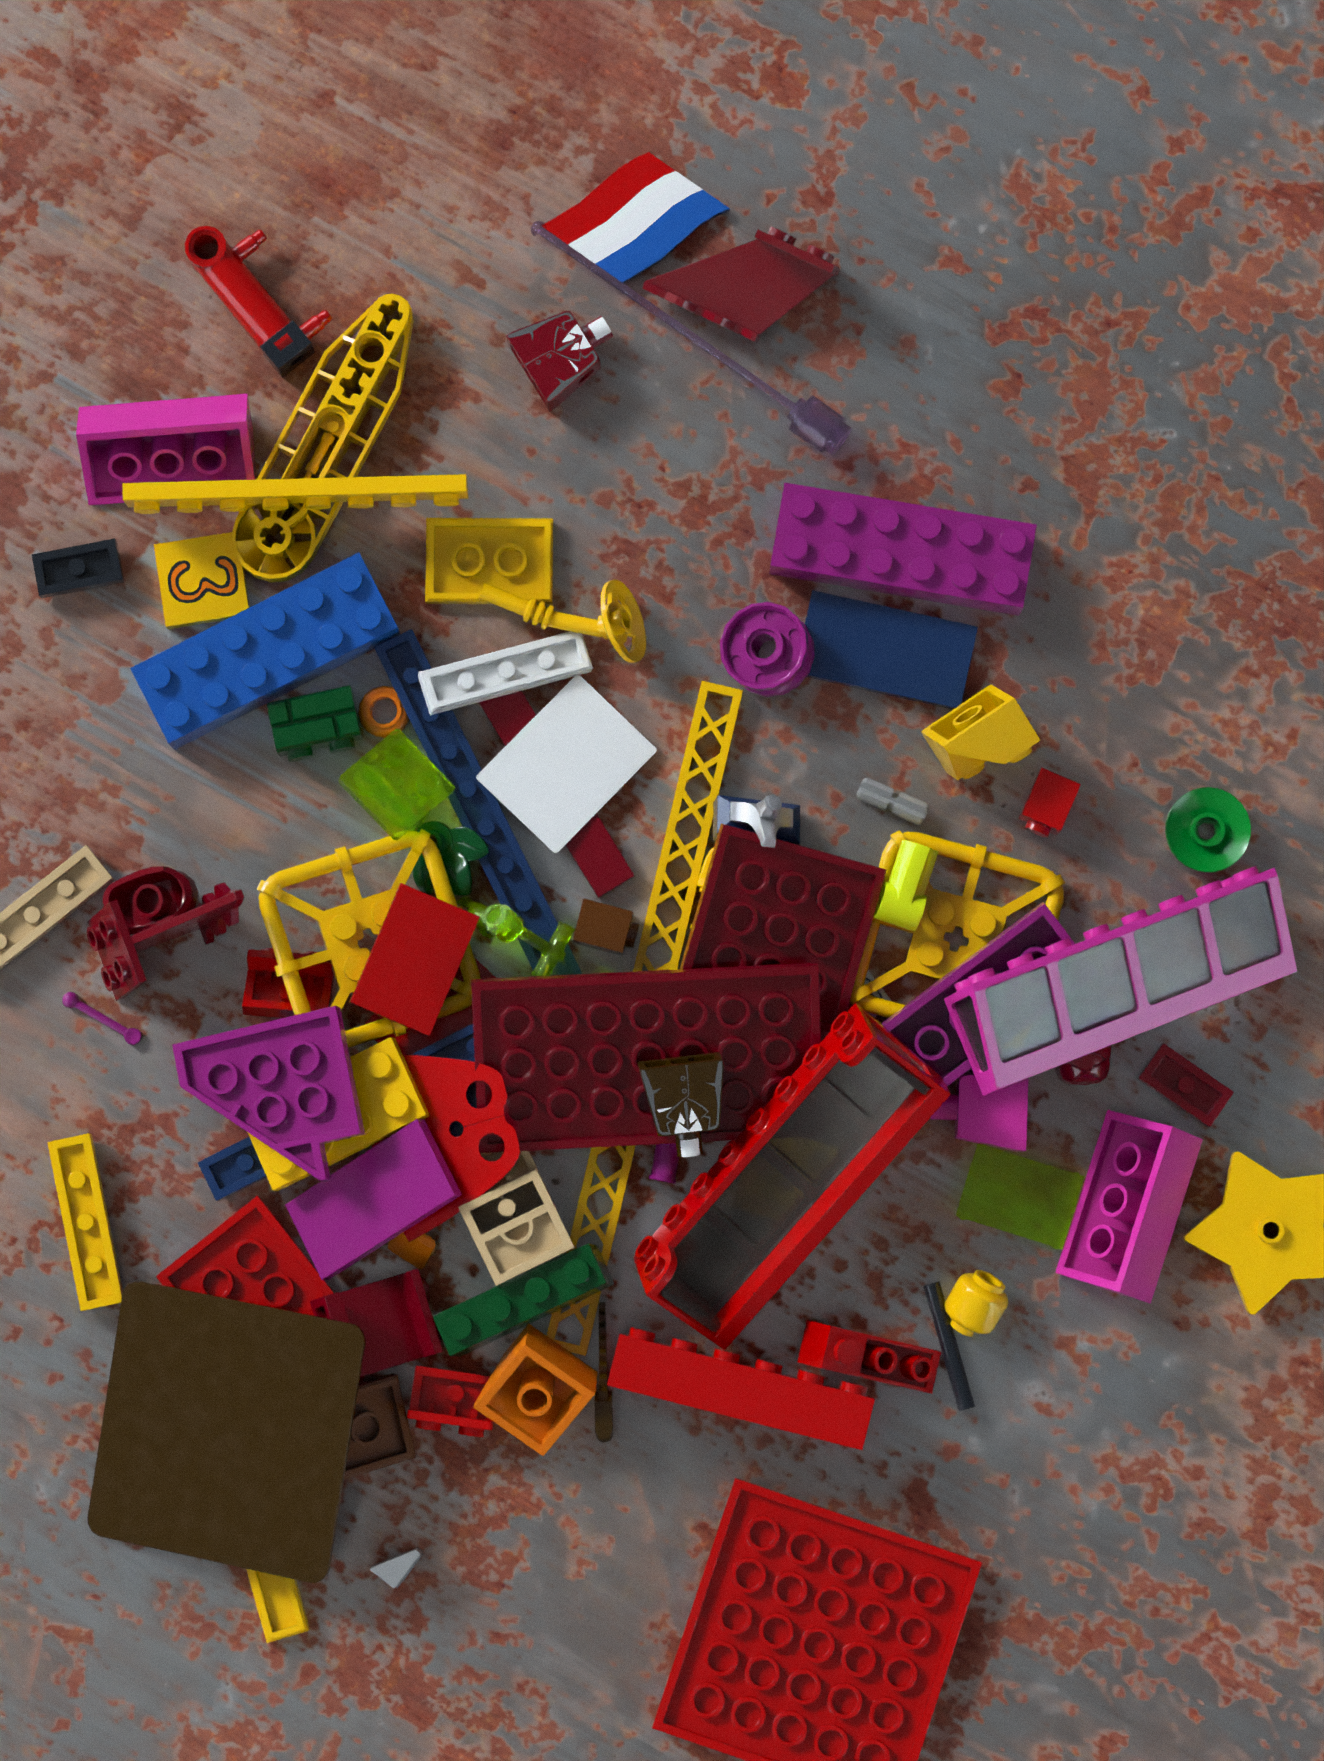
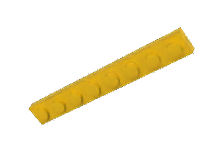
M466 474L122 483L123 501L128 508L134 507V512L139 514L159 513L160 507L177 506L178 512L197 513L203 511V506L220 505L221 511L238 512L244 511L245 505L262 504V509L280 511L288 509V503H305V508L321 510L331 508V502H348V507L362 509L373 507L374 501H391V506L413 507L416 506V500H433L436 506L459 505V499H469Z

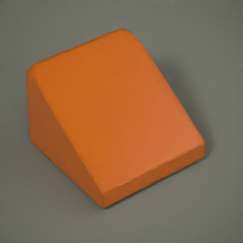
M401 1233L389 1241L388 1249L418 1269H423L439 1244H437V1240L426 1233L411 1242H408L404 1233Z

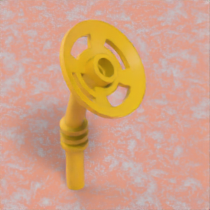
M614 579L604 584L601 592V615L598 616L597 620L554 611V606L550 605L546 608L545 602L541 601L537 604V599L535 598L529 601L487 583H484L479 595L480 599L523 616V621L525 622L531 619L532 625L536 626L538 623H541V628L544 630L547 627L603 637L605 640L609 639L618 654L629 663L638 662L644 657L646 651V631L642 614L631 591L619 580ZM628 636L632 638L631 649L629 652L624 646V643H626Z

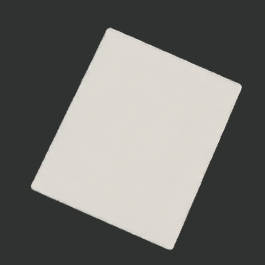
M575 675L476 776V779L552 852L558 853L656 753L657 749L580 675Z

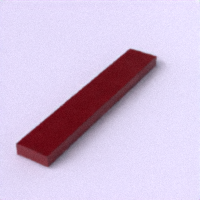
M522 691L478 702L504 746L536 716ZM597 813L566 844L567 849L598 899L635 877Z

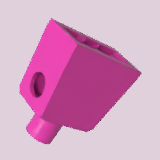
M975 1075L960 1076L956 1082V1095L951 1094L930 1119L955 1120L956 1139L1015 1152L1026 1151L1029 1078L983 1096Z

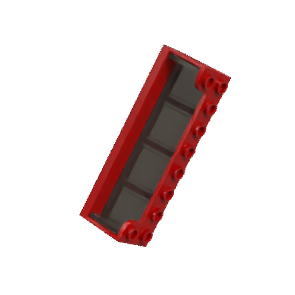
M855 1002L848 1012L844 1011L836 1017L831 1025L830 1032L821 1043L814 1044L808 1049L803 1057L802 1064L793 1075L781 1080L775 1089L774 1096L766 1106L757 1109L750 1116L745 1130L738 1138L729 1141L722 1148L717 1162L708 1172L701 1173L694 1180L690 1193L680 1204L673 1205L667 1211L662 1225L652 1236H646L639 1243L633 1259L646 1296L720 1348L726 1350L951 1095L942 1077Z

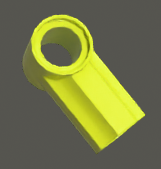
M902 840L889 881L885 882L881 888L873 918L912 932L917 929L925 909L927 896L924 894L936 862L938 851L918 843Z

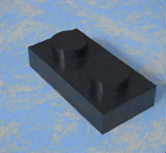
M115 538L31 554L38 593L41 598L125 582L118 544Z

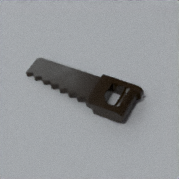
M599 1302V1391H596L594 1397L595 1434L600 1442L605 1443L613 1437V1391H608L606 1302Z

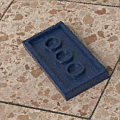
M812 590L805 625L814 640L815 658L807 677L948 709H955L961 704L978 630L977 626Z

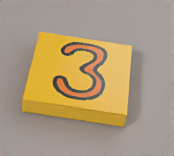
M232 532L153 544L167 629L224 621L250 608L244 568L233 551Z

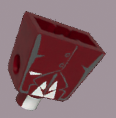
M570 311L559 313L506 335L509 348L549 412L600 370L601 361L594 349L614 337L601 315L580 327Z

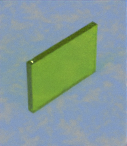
M977 1143L955 1216L963 1221H973L1049 1245L1053 1249H1063L1084 1176L1078 1172L1072 1173Z

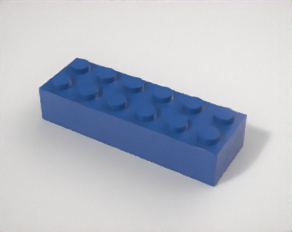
M358 552L130 669L168 744L176 750L373 650L375 646L399 635L400 631L364 560Z

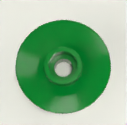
M1203 787L1187 792L1173 804L1167 815L1165 836L1169 849L1180 863L1195 871L1211 873L1232 866L1242 857L1250 841L1251 824L1246 809L1235 796L1222 789ZM1208 824L1213 828L1214 833L1211 839H1203L1199 835L1198 829L1200 825Z

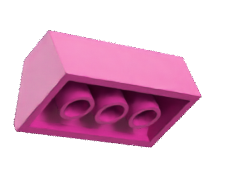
M248 394L79 407L76 438L88 505L125 503L123 501L122 483L256 480L253 427Z
M1107 1110L1055 1273L1151 1304L1203 1139L1173 1126Z

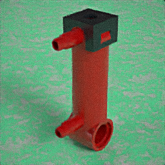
M199 226L193 229L188 234L184 244L185 253L193 269L200 274L253 339L282 378L315 353L310 339L332 321V316L327 310H322L319 314L313 315L298 327L293 320H290L250 271L243 260L259 249V246L266 241L267 237L262 230H257L252 235L246 236L234 247H231L223 234L214 227ZM212 243L218 246L217 254L211 259L204 260L197 256L199 249L205 244Z

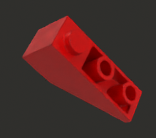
M807 1320L797 1362L932 1394L941 1351Z

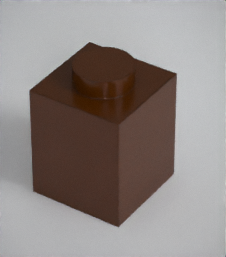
M583 899L573 936V943L623 956L625 947L634 948L640 924L632 922L634 917L633 911Z

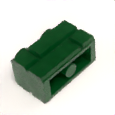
M350 685L267 703L276 751L280 757L288 756L289 762L312 758L314 756L313 750L329 747L330 753L351 750L355 748L354 741L363 739L354 692Z

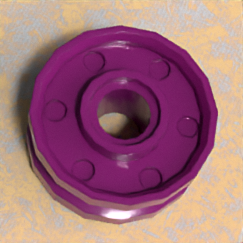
M772 602L753 603L737 611L725 625L720 640L721 660L728 674L749 692L764 697L784 695L797 688L810 673L815 658L814 640L807 626L788 608ZM767 641H775L776 648L774 653L767 658H760V647Z

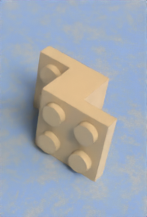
M520 1151L516 1164L497 1184L480 1197L458 1207L496 1286L575 1248L530 1151ZM504 1152L480 1154L485 1160L496 1161L500 1159Z

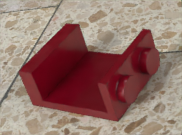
M418 1268L310 1301L314 1316L352 1323L362 1329L366 1343L360 1377L443 1352L440 1344L442 1337L432 1317L428 1303L430 1300V1290L426 1280L420 1277Z

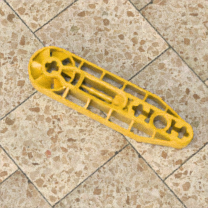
M385 294L379 297L324 351L256 480L267 478L280 452L292 458L281 479H296L321 430L326 432L323 433L315 453L304 469L307 471L304 478H311L312 474L316 475L319 465L335 437L339 439L318 478L345 477L336 472L351 442L364 447L349 477L358 476L401 394L414 323L412 308L407 300L396 294ZM395 310H398L400 321L396 319L390 321L386 329L388 340L382 335L386 328L384 314L392 315ZM359 330L356 338L352 339L351 337ZM344 344L349 346L350 349L336 376L324 372L323 370L329 359ZM403 345L401 359L399 363L395 361V358L397 357ZM369 346H379L384 350L383 356L376 362H367L361 358L363 351ZM357 367L363 373L359 380V387L362 393L361 395L353 393L348 398L345 387H355L359 379L355 368ZM391 368L398 371L396 388L388 403H385L375 396ZM320 378L331 385L315 414L304 409V406ZM372 405L383 410L367 441L356 435V432ZM299 415L310 420L311 423L295 451L284 446ZM335 502L328 515L320 510L305 508V503L303 506H300L298 503H288V506L293 507L294 511L287 521L282 519L286 510L269 511L262 509V504L245 505V510L239 511L231 533L233 551L242 567L255 578L271 583L289 581L303 573L313 561L343 502ZM257 509L264 518L261 521L255 513V510ZM312 516L325 521L318 535L316 527L311 520ZM278 531H281L283 543L275 542L270 548L265 537L268 534L275 536ZM293 534H311L312 541L295 542ZM289 557L295 568L291 569L285 559Z

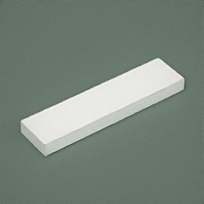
M570 631L420 671L418 679L429 714L434 715L567 679L575 675L589 673L592 671L593 666L583 635Z

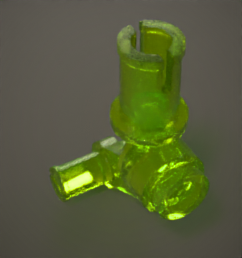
M462 897L457 901V904L468 908V912L480 917L475 929H478L482 936L487 938L496 937L501 942L506 943L518 937L542 952L541 958L531 973L532 976H550L557 962H563L566 956L564 949L573 932H575V929L568 924L559 921L548 942L523 927L521 916L507 905L493 904L486 906L467 897Z

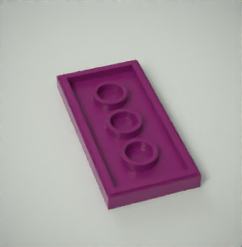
M416 1119L331 1174V1180L317 1183L285 1204L321 1280H330L462 1194L425 1120Z

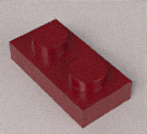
M1164 1043L1160 1045L1137 1078L1207 1128L1212 1126L1234 1094L1231 1089Z

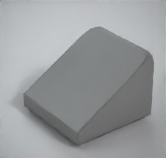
M417 1547L373 1565L370 1570L392 1588H398L424 1555L423 1550Z

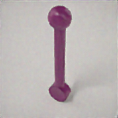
M67 992L63 995L62 1003L66 1008H77L123 1035L128 1044L136 1045L141 1041L142 1034L138 1029L124 1027L80 1001L78 995L74 992Z

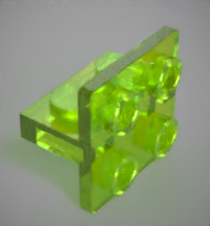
M400 729L392 731L341 774L338 779V783L393 840H399L408 831H416L419 826L425 823L431 811L455 790V786Z

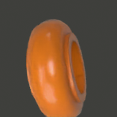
M379 686L372 688L363 696L359 703L358 716L360 723L368 733L375 737L388 738L396 736L405 729L409 722L407 713L394 687ZM390 700L397 708V715L394 720L386 724H380L374 720L372 708L377 702Z

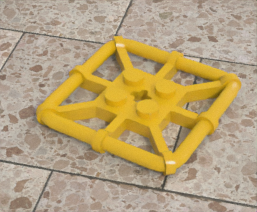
M423 829L420 832L405 831L350 849L342 846L334 849V854L278 871L269 876L266 881H260L256 890L260 892L258 897L260 911L278 963L274 968L277 977L282 976L294 1015L311 1012L298 970L329 960L339 986V990L330 1007L338 1006L342 1010L349 994L354 992L370 954L367 948L360 949L358 946V941L364 938L363 931L370 929L373 935L379 933L399 884H406L421 853L424 857L437 899L458 907L440 851L435 842L429 838L431 833ZM411 848L390 890L362 898L352 866ZM340 870L350 903L322 911L282 889ZM276 901L317 921L326 950L294 960ZM470 942L459 965L464 982L454 978L450 989L458 994L445 999L437 1019L460 1012L472 1005L471 979H480V973ZM383 1018L346 1030L345 1034L348 1048L393 1033L395 1037L406 1034L405 1029L408 1028Z
M898 830L890 835L891 840L887 842L878 866L887 870L883 885L889 881L902 840L927 846L938 851L940 856L969 863V871L962 896L933 889L931 883L928 882L924 894L927 896L925 909L920 923L914 932L873 918L849 1002L851 1005L856 1002L869 1013L887 1018L891 1017L905 1005L870 994L909 972L940 980L1001 934L1006 918L1046 894L1047 900L1045 905L1059 921L1064 902V889L1062 885L1065 884L1063 877L1061 874L1056 875L1053 871L1041 865L986 851L987 846L976 844L975 847L920 832L907 831L902 833ZM981 867L1041 884L1003 907L973 900ZM880 925L913 934L906 961L865 984ZM955 927L962 929V936L968 938L967 946H959L957 952L949 950L950 943L944 940L945 932L953 933ZM1031 1023L1000 1047L1006 1048L1011 1046L1012 1049H1015L1022 1045L1021 1040L1026 1036Z

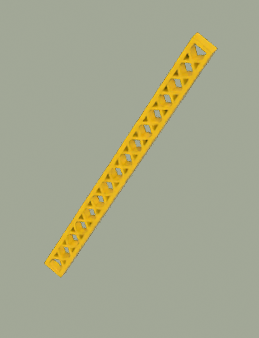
M701 681L633 972L642 971L643 965H645L648 971L678 969L697 889L696 885L713 821V804L717 795H719L743 690ZM708 693L732 699L729 713L713 722L704 708ZM703 718L707 727L699 731L701 720ZM726 724L724 736H722L718 728ZM712 733L721 747L720 753L703 763L695 750L696 742ZM693 759L697 765V768L689 772L691 762ZM717 765L713 778L708 770ZM702 774L711 787L710 795L694 804L685 790L686 784ZM683 800L688 809L680 813ZM707 806L705 817L703 819L699 813V810ZM693 815L701 828V833L698 838L684 846L675 831L676 826L679 822ZM674 841L678 850L670 854L672 843ZM697 847L695 859L693 860L689 851ZM683 856L692 870L691 876L674 887L666 874V868L668 864ZM664 882L669 891L660 896ZM688 888L685 901H683L679 893ZM673 897L682 911L681 918L664 928L656 915L657 906ZM654 923L659 932L650 937ZM678 929L674 944L669 934ZM663 938L671 950L672 956L669 962L655 970L646 956L647 948ZM636 1145L627 1146L626 1151H624L622 1146H615L623 1159V1164L619 1171L605 1178L598 1167L597 1160L599 1154L611 1147L591 1148L570 1234L575 1248L566 1253L577 1249L579 1238L594 1229L603 1243L601 1255L606 1266H608ZM595 1172L601 1182L591 1187ZM619 1178L615 1193L611 1188L610 1183ZM605 1188L613 1201L612 1210L596 1220L587 1206L588 1198L600 1189ZM585 1214L591 1224L581 1229ZM609 1220L605 1236L600 1225ZM602 1291L587 1297L578 1304L570 1305L571 1308L562 1314V1309L552 1313L547 1337L571 1353L586 1356ZM589 1304L585 1319L580 1309ZM573 1313L583 1327L580 1345L555 1339L559 1322Z

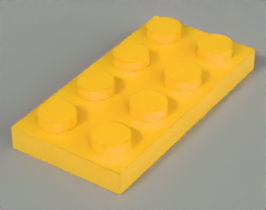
M387 1038L350 1057L365 1134L324 1144L328 1166L393 1135L416 1119H425L430 1116L395 1038ZM248 1133L273 1191H280L311 1175Z

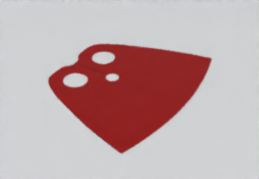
M403 1055L430 1115L424 1120L462 1194L403 1232L408 1242L424 1235L459 1213V1206L483 1195L513 1168L519 1158L520 1146L516 1130L512 1125L508 1124L504 1116V1106L508 1099L502 1075L490 1066L480 1063L475 1071V1062L432 1056ZM475 1081L486 1082L492 1090L491 1101L484 1108L477 1109L472 1107L466 1098L468 1087ZM455 1121L462 1123L464 1127L463 1133L459 1137H454L449 1131L451 1123ZM490 1133L499 1135L504 1142V1153L496 1161L485 1160L479 1152L480 1140L483 1136ZM381 1140V1141H379V1142L373 1144V1145H372V1148H373L374 1146H376L377 1144H379L380 1142H382L383 1140Z

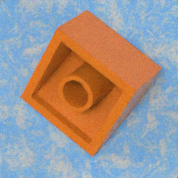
M528 1323L502 1355L474 1403V1408L544 1456L595 1395L598 1372Z

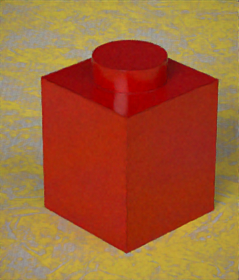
M1041 767L1018 819L1026 822L1024 827L1026 830L1038 836L1048 838L1050 833L1058 835L1063 828L1081 784Z

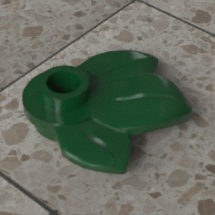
M440 821L423 823L416 831L420 832L423 829L437 838V847L440 851L453 893L455 895H470L472 892V877L469 862L483 858L490 853L487 843L477 832L469 827L463 826L450 829ZM421 853L413 868V878L421 892L431 895L435 890Z

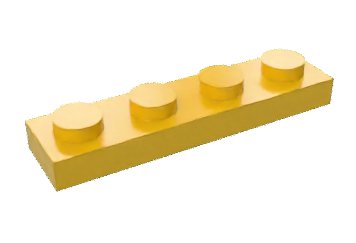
M87 1133L47 1142L80 1311L121 1303L123 1288L92 1134Z

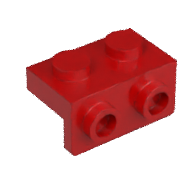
M273 948L249 949L247 952L248 970L242 1003L243 1015L275 1018L294 1016L282 976L277 977L274 968L278 963ZM308 951L292 954L295 960L317 952ZM330 960L298 970L311 1011L330 1007L334 984V971Z
M416 1365L407 1418L415 1419V1428L441 1431L442 1424L459 1426L458 1434L484 1437L485 1430H494L495 1422L476 1410L474 1403L490 1376Z

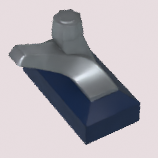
M774 794L766 796L763 800L717 795L713 804V841H716L722 823L755 832L763 847L775 848L776 839L800 844V805L782 803L780 797Z

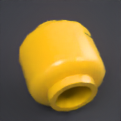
M976 1270L974 1273L961 1275L944 1303L945 1311L952 1319L950 1322L952 1328L968 1337H972L974 1333L989 1334L992 1332L1009 1303L1008 1297L1004 1292L1005 1285L1003 1282L983 1270Z

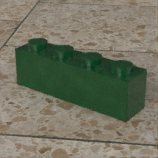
M587 1243L432 1317L449 1355L461 1357L527 1326L528 1323L531 1324L602 1291L614 1285V1281L598 1246Z

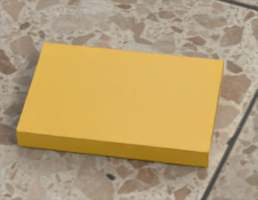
M426 518V604H492L479 598L484 583H487L529 601L535 598L537 599V604L542 601L545 604L553 605V519Z

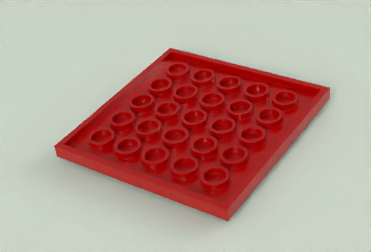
M735 1477L652 1729L745 1761H918L982 1562Z

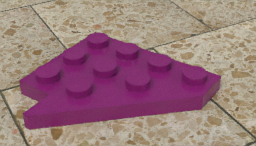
M338 1006L172 1044L181 1088L320 1181L331 1180L324 1144L365 1134L341 1008Z

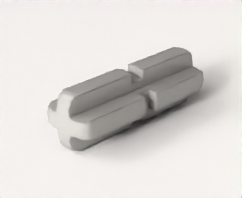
M869 778L863 779L857 792L858 800L883 811L886 808L892 810V815L916 825H921L924 822L929 810V805L926 802L902 792L898 795L894 793L893 788Z

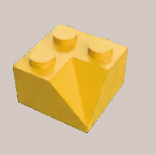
M991 684L921 731L946 773L956 780L961 778L969 779L977 775L984 769L986 761L1000 764L1016 763L1027 757L1032 752L1031 747L1040 741L1016 699Z

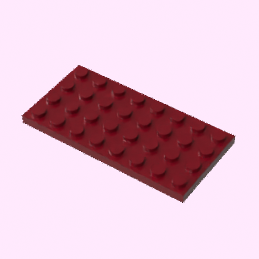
M817 963L471 979L475 1071L481 1063L496 1069L502 1075L508 1096L507 1103L504 1106V1116L508 1124L512 1125L516 1130L520 1151L676 1143L675 1135L658 1136L638 1069V1062L720 1052L724 1066L720 1126L717 1130L701 1132L702 1142L736 1140L745 1130L750 1116L757 1109L764 1108L772 1099L775 1089L781 1080L787 1076H792L800 1067L808 1049L814 1044L821 1043L819 966ZM476 1081L477 1109L484 1108L491 1101L492 1090L486 1082ZM814 1088L772 1138L824 1136L823 1095ZM487 1134L480 1140V1153L504 1152L505 1150L504 1142L497 1134Z

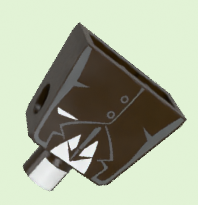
M720 1052L638 1062V1069L658 1136L675 1135L678 1157H694L703 1154L701 1132L719 1129L724 1067Z

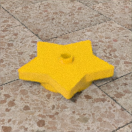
M1233 1152L1230 1158L1222 1204L1183 1236V1240L1229 1266L1248 1314H1256L1291 1280L1324 1278V1174L1281 1179L1241 1152ZM1268 1222H1273L1278 1227V1235L1274 1239H1268L1263 1234V1227Z

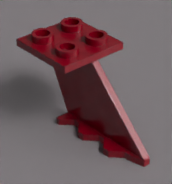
M771 226L768 233L758 229L754 236L757 238L756 240L648 279L644 282L642 289L758 343L761 333L831 277L837 276L840 269L832 264L834 260L832 254L810 244L807 250L803 251L794 246L796 238Z
M225 882L214 886V894L211 892L203 895L202 904L199 902L197 908L130 936L118 900L109 902L87 921L89 925L87 927V938L91 948L99 953L103 964L101 968L103 983L108 991H113L115 1000L124 999L147 981L137 955L138 952L199 929L205 945L214 942V934L217 937L227 932L226 924L228 927L237 925L239 923V907L245 898L242 889L231 890Z

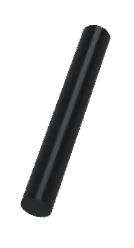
M940 1281L924 1285L923 1288L958 1411L975 1407L954 1330L950 1325L951 1320L945 1311V1299Z

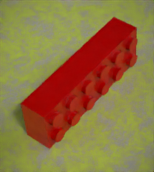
M630 1327L629 1335L619 1334L607 1386L863 1450L875 1398L866 1395L868 1389L866 1386L840 1380L839 1388L824 1384L825 1376L800 1369L798 1370L797 1377L781 1374L783 1366L761 1359H756L755 1367L739 1363L740 1354L717 1348L714 1349L713 1356L696 1352L697 1343L674 1337L671 1345L655 1342L656 1333L635 1327Z

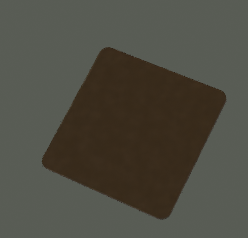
M135 1281L128 1284L122 1293L87 1521L91 1531L100 1537L304 1582L317 1583L322 1581L328 1575L331 1565L366 1343L362 1329L352 1323L144 1281Z

